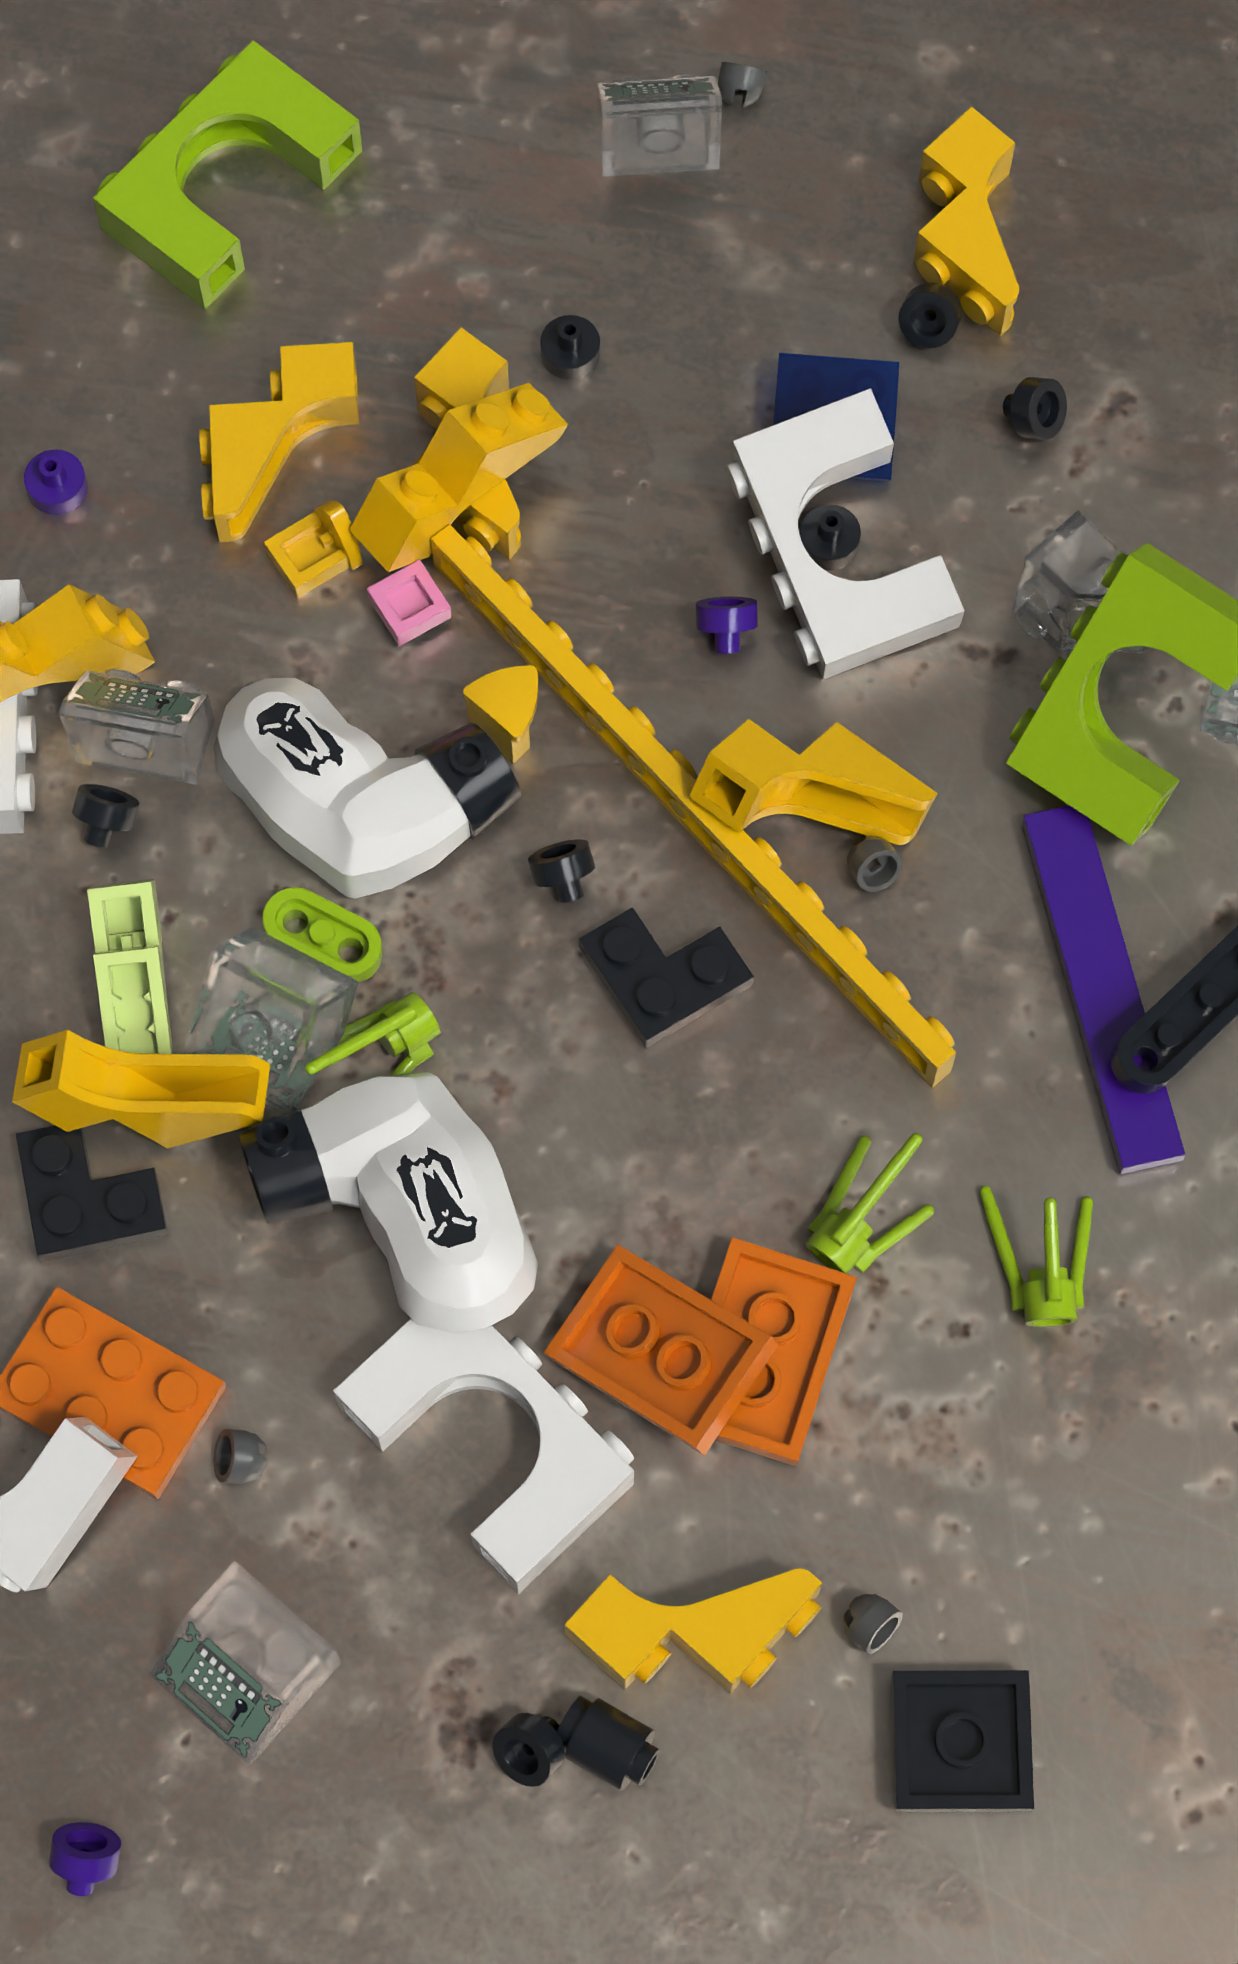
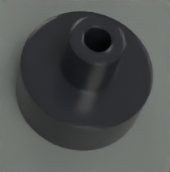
M937 283L920 284L907 294L899 311V326L904 336L913 344L923 348H937L949 342L954 336L961 321L962 308L958 297L946 286Z
M576 315L560 316L549 322L544 328L540 339L541 359L545 368L554 376L567 380L579 379L590 374L596 368L600 359V336L596 327L589 320Z
M1025 378L1018 384L1014 393L1008 394L1003 401L1004 415L1011 418L1015 431L1024 438L1051 439L1058 434L1064 424L1067 412V399L1062 385L1055 379Z
M829 504L818 506L808 512L802 520L799 534L805 550L817 565L824 570H837L847 566L856 557L859 550L861 528L857 518L849 510L838 505Z
M83 784L78 787L72 814L77 819L88 824L84 837L87 843L98 847H108L112 831H129L133 829L139 801L132 795L116 788L98 784Z
M583 839L567 840L546 846L534 852L528 858L535 885L539 887L555 886L561 903H568L582 898L584 892L580 878L588 875L595 869L589 843Z
M519 1713L513 1716L493 1738L492 1749L496 1762L503 1772L515 1782L529 1787L542 1785L564 1761V1746L557 1733L560 1725L549 1716L541 1718L531 1713Z

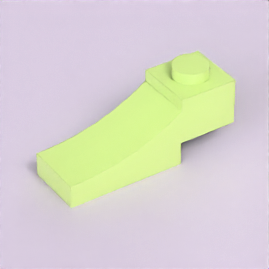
M155 879L91 886L87 889L95 946L93 957L105 1047L131 1053L173 1054L163 962V940Z

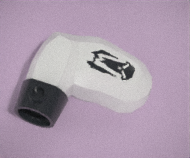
M267 678L242 688L226 705L213 746L217 774L230 791L245 802L270 837L287 853L299 860L343 895L354 899L392 889L435 867L466 839L470 838L473 840L517 803L522 796L519 784L504 756L487 733L477 724L471 722L415 749V756L388 759L382 747L367 733L348 724L319 689L297 678Z
M429 1072L377 1076L342 1088L301 1110L298 1107L278 1117L268 1118L259 1126L239 1134L245 1162L266 1223L271 1224L332 1212V1205L334 1204L360 1208L373 1239L388 1260L399 1307L418 1325L450 1333L485 1329L514 1314L534 1290L538 1262L527 1232L514 1207L494 1148L481 1129L462 1110L437 1076Z

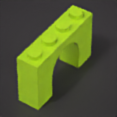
M252 41L238 55L233 54L221 64L216 77L199 94L194 93L188 96L180 105L176 116L159 133L154 132L146 137L139 146L136 156L120 172L109 174L102 181L96 195L93 197L100 229L204 309L245 270L240 240L195 206L183 193L185 181L199 161L222 148L237 145L255 146L276 154L322 190H325L363 151L359 119L255 41Z
M1145 543L1129 555L1120 552L1102 578L1101 585L1108 588V591L1098 608L1089 605L1074 625L1070 637L1076 640L1077 643L1067 660L1059 657L1044 676L1039 689L1047 694L1037 711L1029 708L1014 727L1009 740L1017 745L1006 762L1007 765L1130 846L1150 830L1180 780L1123 743L1107 725L1098 700V682L1106 660L1117 649L1131 646L1151 647L1173 656L1225 691H1228L1238 683V600L1149 543Z

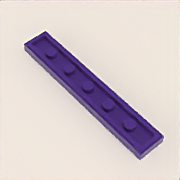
M1071 806L1024 815L1022 820L1024 834L1120 1175L1183 1161L1186 1154L1166 1086L1157 1092L1149 1094L1133 1092L1117 1080L1111 1067V1053L1115 1044L1145 1014L1090 820ZM1133 1056V1061L1139 1069L1143 1071L1151 1070L1149 1062L1144 1057Z

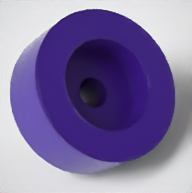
M57 449L44 451L36 455L28 463L24 472V484L31 503L38 510L46 514L62 515L69 513L80 506L86 497L88 483L84 468L79 459L67 451Z
M728 596L707 598L696 602V628L699 631L715 633V650L717 653L730 654L739 652L740 632L753 630L758 627L757 600Z
M76 1822L63 1825L53 1833L49 1866L55 1874L67 1880L66 1889L69 1893L76 1896L90 1895L94 1891L95 1883L106 1881L116 1874L120 1857L121 1839L111 1829L95 1823Z

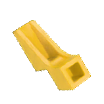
M970 107L923 150L919 183L934 203L946 207L918 232L914 264H916L919 273L928 283L941 284L953 291L958 297L964 312L974 322L980 325L987 324L998 335L1002 336L1013 323V305L1018 299L1019 285L987 199L993 190L1010 174L1015 142L973 107Z
M461 327L414 377L419 413L431 426L438 429L447 410L508 390V361ZM424 452L413 463L414 465L420 462ZM506 479L475 500L455 519L463 525L467 536L475 538L486 551H491L494 548L510 560L521 546V533L518 528L520 512Z
M353 342L280 346L281 370H270L272 401L209 405L210 428L199 430L202 465H212V483H202L201 496L204 520H215L219 542L236 541L246 534L288 456L301 441L314 433L328 428L359 424L357 369Z
M530 383L447 410L420 462L376 478L349 530L387 572L412 564L419 559L422 560L430 557L432 553L431 538L449 524L451 525L475 500L558 441L567 428L568 423L550 405L548 399Z
M70 584L12 624L8 621L3 623L0 621V703L20 692L40 685L89 680V674L109 678L134 675L145 670L155 663L145 643L149 639V633L145 624L130 608L124 610L109 603L100 594L92 595Z
M748 719L709 752L689 797L739 833L750 823L762 817L774 814H793L866 836L881 837L889 843L896 845H905L917 834L938 793L838 722L832 725L799 755Z
M64 1030L22 1043L12 1102L66 1132L114 1119L168 1149L262 1123L270 1063L259 1057L246 1054L131 1053L96 1044L70 1030Z
M798 1568L694 1604L666 1606L637 1596L610 1574L564 1624L565 1636L624 1690L636 1677L646 1684L662 1668L671 1656V1652L664 1647L671 1640L731 1694L742 1681L749 1688H752L777 1660V1657L769 1650L786 1631L796 1638L816 1617L822 1607L814 1599L819 1595L822 1582L808 1570Z

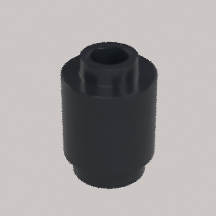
M579 1696L567 1711L557 1730L564 1750H566L565 1758L621 1791L631 1781L642 1785L654 1767L660 1753V1749L652 1745L655 1736L654 1729L600 1698L591 1702L583 1696Z

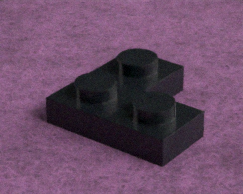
M633 907L579 938V948L646 1049L754 984L753 974L720 926L667 958Z
M54 1125L16 1133L35 1247L40 1262L169 1235L155 1168L92 1180L83 1128L66 1132Z

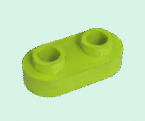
M299 887L286 888L277 892L265 905L263 911L265 933L271 945L278 951L338 982L346 984L363 982L372 977L379 969L383 958L382 942L378 930L368 920L312 891ZM295 918L304 919L308 923L307 927L300 933L288 932L285 929L286 924ZM350 946L358 947L363 951L361 957L353 962L345 961L340 957L341 952Z

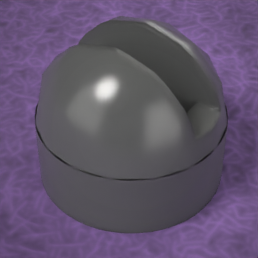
M722 62L718 77V90L721 98L728 105H731L735 91L744 92L742 108L753 105L761 97L764 90L767 71L746 65Z
M865 837L864 841L860 842L857 846L854 844L850 848L847 856V864L851 876L863 890L868 892H877L889 887L896 881L902 871L903 862L901 856L888 841L881 837ZM873 859H876L878 865L869 870L867 865Z
M222 1430L217 1438L213 1457L214 1472L217 1480L224 1483L242 1484L254 1481L260 1477L268 1462L265 1457L260 1456L267 1449L263 1440L257 1434L246 1430Z
M863 1594L855 1597L849 1604V1609L843 1616L844 1628L852 1642L866 1654L870 1655L883 1647L893 1636L902 1621L903 1613L887 1599L877 1594Z

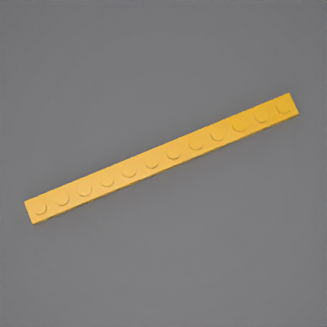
M450 524L431 538L433 563L441 574L528 665H533L537 668L538 675L920 1076L932 1088L946 1077L952 1070L956 1051L952 1048L954 1040L947 1029L934 1017L929 1016L924 1019L908 1002L911 997L903 983L889 971L881 974L865 957L867 950L858 936L846 926H841L838 929L823 914L824 905L818 895L810 886L802 881L795 884L779 868L782 865L779 856L764 839L756 837L752 840L744 830L740 833L689 797L696 782L697 774L688 759L676 749L668 752L654 737L656 734L655 729L643 712L635 706L627 709L612 694L614 687L606 674L594 663L586 666L572 652L573 645L571 640L557 623L550 620L545 624L531 609L533 604L526 591L512 578L504 581L491 568L492 560L489 554L475 538L469 536L464 539Z

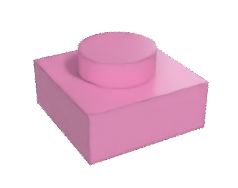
M420 559L366 588L368 600L398 646L452 618L451 606Z

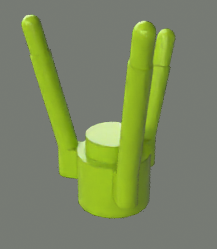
M411 992L396 1003L391 1001L376 1012L329 1032L324 1037H333L334 1041L327 1045V1048L335 1047L305 1065V1071L310 1075L315 1074L379 1039L391 1056L396 1057L402 1052L406 1055L391 1075L410 1074L419 1064L434 1055L428 1042L440 1035V1027L426 1003L416 993ZM318 1045L316 1047L317 1053L322 1051L319 1049L322 1047V1045Z
M914 1133L908 1138L852 1210L843 1207L836 1215L871 1144L868 1136H861L822 1211L807 1228L812 1236L805 1245L825 1266L846 1274L854 1267L863 1274L880 1254L915 1230L917 1226L934 1214V1208L931 1205H924L871 1244L867 1241L873 1234V1230L863 1219L922 1143V1136L920 1134Z
M982 1186L979 1194L1010 1287L1012 1311H1024L1025 1324L1027 1326L1053 1327L1076 1323L1078 1321L1077 1309L1084 1308L1083 1279L1092 1222V1198L1085 1196L1080 1202L1069 1279L1067 1268L1060 1267L1057 1203L1052 1197L1045 1199L1043 1224L1045 1267L1029 1270V1282L1024 1283L992 1190L989 1186Z

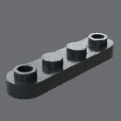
M1238 926L1131 1026L1115 1044L1111 1053V1067L1115 1077L1124 1087L1142 1094L1161 1090L1238 1016ZM1133 1056L1144 1057L1149 1062L1151 1070L1143 1071L1139 1069L1133 1061Z

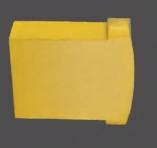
M329 500L314 508L313 513L263 542L265 553L297 598H300L346 569L350 568L353 571L363 565L358 540L349 530L352 523L344 506L337 501Z
M533 665L499 669L480 677L463 689L468 724L471 722L477 724L487 733L502 755L514 764L530 748L529 727L533 721L538 700L537 668Z

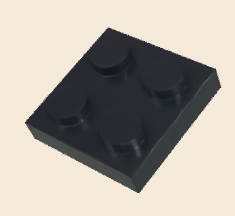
M1029 1670L892 1672L895 1812H1032L1034 1810Z

